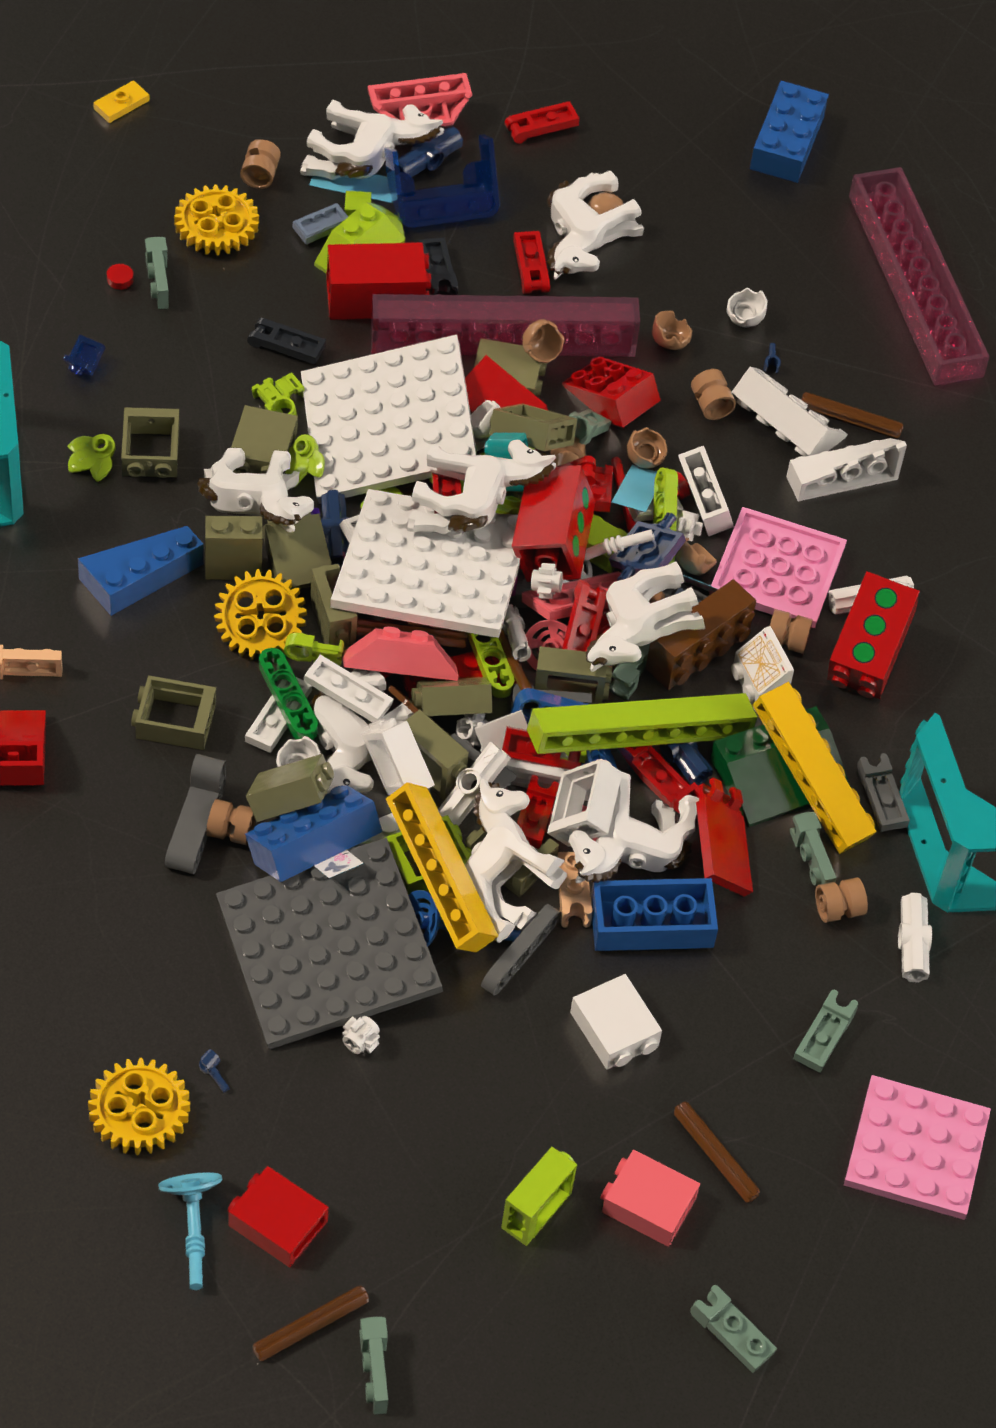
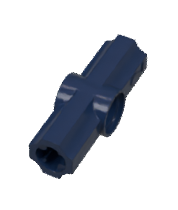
M455 127L447 128L443 134L430 139L428 142L423 144L415 143L411 151L392 162V169L396 177L400 181L408 180L426 168L430 171L438 168L443 162L444 157L463 146L460 132Z
M328 490L327 493L321 495V523L331 565L339 564L341 569L348 550L349 541L339 524L349 517H346L345 494H341L338 490Z
M697 742L660 745V750L665 760L670 764L675 763L690 784L695 782L699 786L712 776L713 769L698 751Z

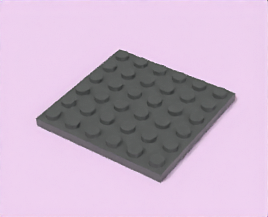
M387 838L349 849L348 851L362 861L363 864L331 878H328L313 866L282 882L270 875L216 893L269 1050L345 1025L352 1016L356 1020L363 1016L369 1017L443 992L442 984Z

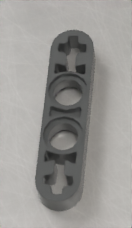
M546 904L487 972L481 987L492 995H497L553 930L560 919L561 912L550 904Z

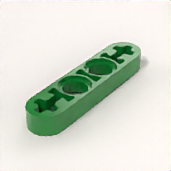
M277 648L263 650L259 656L260 671L293 737L297 740L306 736L314 740L318 733L317 718L285 655ZM268 660H272L274 663L277 662V671L274 672V667L271 662H267ZM284 679L291 684L287 688H279L275 683L278 680ZM291 701H297L302 706L297 710H290L286 707V704ZM301 718H303V723L305 727L310 728L309 730H305L303 727H300Z

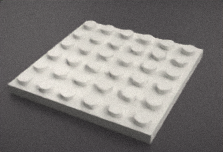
M457 335L301 371L302 385L305 389L303 393L308 433L316 439L319 452L324 455L325 459L322 477L314 476L316 497L319 504H321V495L327 493L328 490H338L341 494H345V498L367 493L368 489L381 490L432 478L431 467L427 466V453L431 444L440 446L442 450L450 454L477 455Z
M368 489L331 597L330 608L499 638L520 566V558H516L512 549L518 515L495 513L492 521L485 527L467 532H456L454 530L446 534L431 531L410 532L407 531V526L412 509L421 510L429 514H434V510L419 505V502L412 501V497L408 495Z

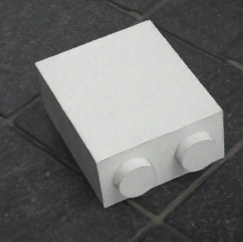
M626 974L573 997L570 1013L606 1070L614 1066L621 1067L627 1064L633 1057L642 1053L644 1055L649 1054L659 1046L662 1029Z

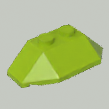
M365 202L331 231L314 262V266L327 274L328 244L405 243L401 218L383 206Z

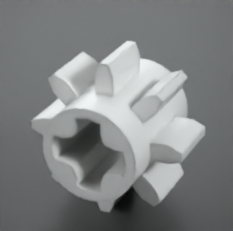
M679 510L676 531L683 533L685 538H689V541H693L694 534L701 535L704 523L698 522L699 514Z
M542 563L539 570H533L531 589L532 591H537L539 598L553 599L555 592L561 593L563 573L557 571L555 564Z
M485 713L464 714L465 718L457 720L456 735L461 739L468 740L473 746L482 747L474 728L488 723L484 719Z
M352 1016L343 1026L345 1029L342 1033L344 1035L343 1043L353 1053L360 1054L365 1050L371 1053L379 1044L378 1039L380 1036L378 1033L380 1029L369 1017L363 1016L356 1020Z

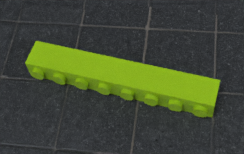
M746 693L533 708L527 732L537 754L719 740L754 728L758 717Z

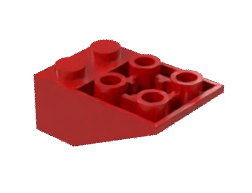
M604 357L594 358L590 364L574 372L571 377L562 382L563 387L592 411L611 420V424L620 427L626 426L661 401L653 373Z
M46 710L0 711V785H44Z

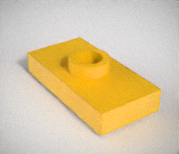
M133 80L93 102L94 110L108 123H111L149 101V94Z

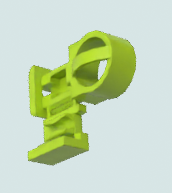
M293 373L275 381V386L273 379L267 378L263 380L261 386L256 384L252 387L253 398L260 397L265 403L266 410L283 413L281 408L291 409L288 414L297 416L296 407L293 400L290 399V395L298 393L303 398V391L305 389Z
M291 633L287 636L284 653L288 658L296 661L312 662L313 660L315 662L322 655L338 666H341L344 651L343 640H340L339 646L318 643V641H314L315 636Z

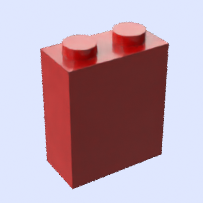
M267 1166L261 1174L256 1173L247 1185L248 1190L242 1197H235L229 1205V1226L290 1268L328 1222L329 1207Z

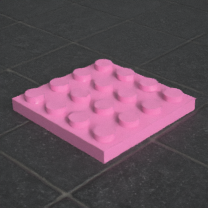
M742 507L711 586L719 589L734 579L757 600L756 610L773 615L774 610L779 609L790 612L792 618L798 615L813 619L811 627L815 628L847 540ZM710 590L709 595L714 593V591Z
M872 1075L844 1186L965 1220L991 1109Z

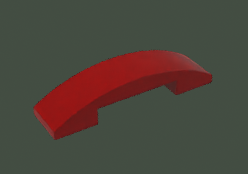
M652 745L618 748L639 778L663 802L679 814V801L684 796L692 795L699 798V786L695 782L689 785L659 755Z

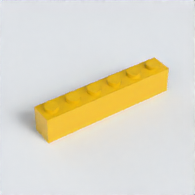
M787 682L759 696L752 706L838 853L841 854L868 840L877 832L874 828V821L870 814L865 813L861 806L857 791L848 784L843 767L836 763L831 755L829 743L817 731L813 716L807 713L803 707L799 692Z
M407 782L388 796L386 801L456 949L477 953L499 937L428 788Z

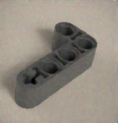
M196 754L191 769L190 789L166 853L165 867L195 874L209 837L206 835L210 810L214 800H222L226 786L225 760Z

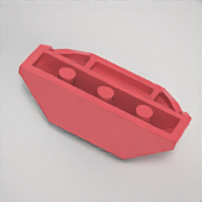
M466 73L368 86L372 107L379 114L405 120L403 116L404 107L406 105H414L430 119L443 120L441 127L453 125L472 96Z
M395 627L376 628L343 651V664L347 668L458 681V671L455 663L433 635H429L425 631L414 630L412 633L401 632Z

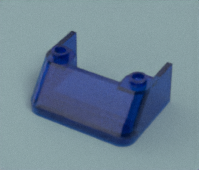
M484 134L479 135L481 161H474L465 166L463 170L464 184L415 190L414 180L408 173L400 172L398 152L390 147H385L388 187L401 223L407 227L414 228L486 218L495 215L499 210L500 201L493 138Z

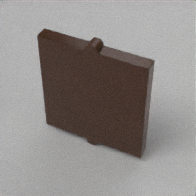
M392 685L389 687L388 690L413 713L420 710L416 708L415 704L403 692Z

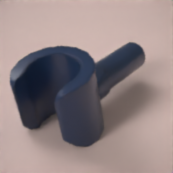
M771 343L769 345V356L765 359L763 370L767 372L768 365H774L776 367L775 372L778 373L781 361L776 356V344Z
M209 1049L201 1056L199 1067L201 1071L210 1074L224 1093L230 1088L215 1068L221 1060L213 1050Z

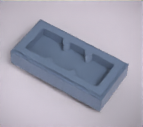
M336 203L293 221V229L304 243L308 244L330 235L331 231L348 216L339 204Z

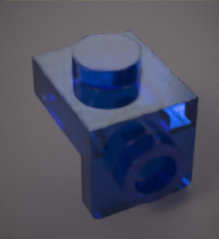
M79 335L70 356L65 354L62 360L68 365L67 369L79 376L86 373L92 376L106 347L99 342Z

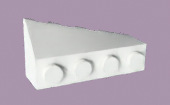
M749 367L731 392L739 398L737 403L748 411L754 410L758 414L756 418L766 426L771 424L777 429L776 435L786 442L791 440L797 445L795 450L804 457L829 451L848 435L841 429L837 430L828 427V419L812 410L807 411L808 404L792 394L787 396L788 390L760 369Z
M889 438L880 441L874 440L857 446L851 445L834 451H824L820 454L806 457L800 456L790 460L787 479L798 501L898 480L907 445L905 441Z

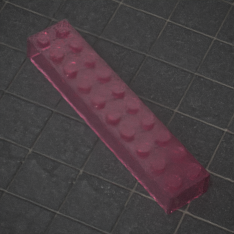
M902 167L855 174L849 197L934 386L984 377L990 356Z
M373 294L371 354L452 335H457L461 355H477L481 338L523 346V334L528 326L539 319H545L557 325V329L564 336L563 348L558 356L635 357L640 328L638 298Z

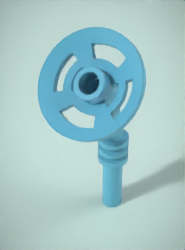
M218 1173L186 1174L172 1177L159 1183V1190L170 1194L182 1195L183 1201L187 1202L189 1236L186 1237V1256L189 1258L190 1289L200 1290L203 1287L202 1257L205 1255V1238L201 1235L199 1199L202 1198L201 1192L213 1188L222 1181V1175Z

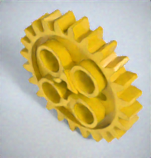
M217 184L214 185L213 190H209L205 185L203 192L195 188L194 196L186 193V200L180 199L179 207L175 208L174 225H176V233H180V240L187 239L188 247L195 244V251L205 248L206 254H209L211 250H215L216 255L220 254V250L230 254V248L232 247L240 251V244L248 246V239L254 240V233L258 232L259 214H257V206H253L252 199L246 200V193L238 195L237 188L229 192L227 185L222 190L218 189Z
M257 569L255 577H251L248 571H246L245 580L243 581L235 576V586L226 584V589L229 593H219V597L224 603L215 604L216 610L222 612L214 615L215 621L222 622L216 626L218 632H225L221 636L222 641L227 642L231 640L229 644L231 651L239 647L238 653L240 657L248 651L250 660L255 658L256 653L260 654L267 648H277L284 653L287 636L291 633H302L298 627L306 626V620L300 617L306 616L307 610L299 608L305 604L304 598H296L300 594V589L294 588L290 590L293 585L292 580L289 579L282 583V574L279 573L274 579L272 578L271 570H268L265 576H261L260 570ZM274 595L282 599L277 605L267 603L268 598ZM248 597L253 600L249 607L239 606V601L242 598ZM258 611H264L263 619L257 618ZM282 611L286 612L283 616L279 615ZM241 614L243 617L238 619L236 615ZM272 623L283 625L282 630L277 633L269 631L268 628ZM248 624L255 627L251 634L245 635L240 632L244 625Z
M139 1058L138 1064L135 1066L127 1059L126 1068L122 1069L119 1064L115 1063V1073L105 1070V1081L101 1079L95 1080L97 1089L90 1090V1098L92 1100L88 1101V1110L91 1111L89 1112V1120L94 1122V1132H101L102 1142L111 1138L112 1149L122 1144L123 1153H127L130 1147H134L136 1155H139L141 1147H146L147 1151L151 1154L153 1145L157 1144L163 1150L165 1149V1139L174 1143V1132L183 1133L182 1123H188L187 1112L190 1111L189 1091L184 1090V1080L177 1081L176 1071L167 1074V1064L157 1069L154 1059L148 1066L144 1065L142 1058ZM131 1085L140 1086L138 1089H129L128 1087ZM158 1099L167 1100V1102L163 1104H159L154 1101ZM118 1108L124 1110V1111L121 1112V1113H113V1112H111L112 1110L118 1109ZM141 1123L150 1124V1126L146 1128L139 1127L138 1125Z

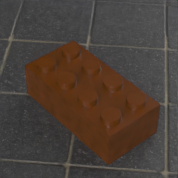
M732 579L699 602L698 605L692 607L691 613L698 612L700 616L702 615L705 629L681 630L651 642L645 669L667 690H670L677 684L682 685L692 673L697 670H703L712 659L717 656H723L732 645L738 641L743 642L750 635L757 600Z

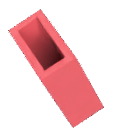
M633 1150L628 1159L622 1158L615 1171V1175H617L613 1184L608 1182L600 1198L604 1200L602 1213L669 1247L697 1198L700 1183Z

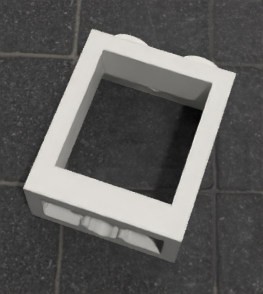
M395 718L387 721L380 719L368 725L370 730L361 735L388 796L407 782L427 788L435 785L407 721H396Z
M603 759L563 772L547 833L568 847L571 846L569 837L575 830L584 831L591 839L608 834L623 772ZM591 789L587 809L582 812L586 791Z

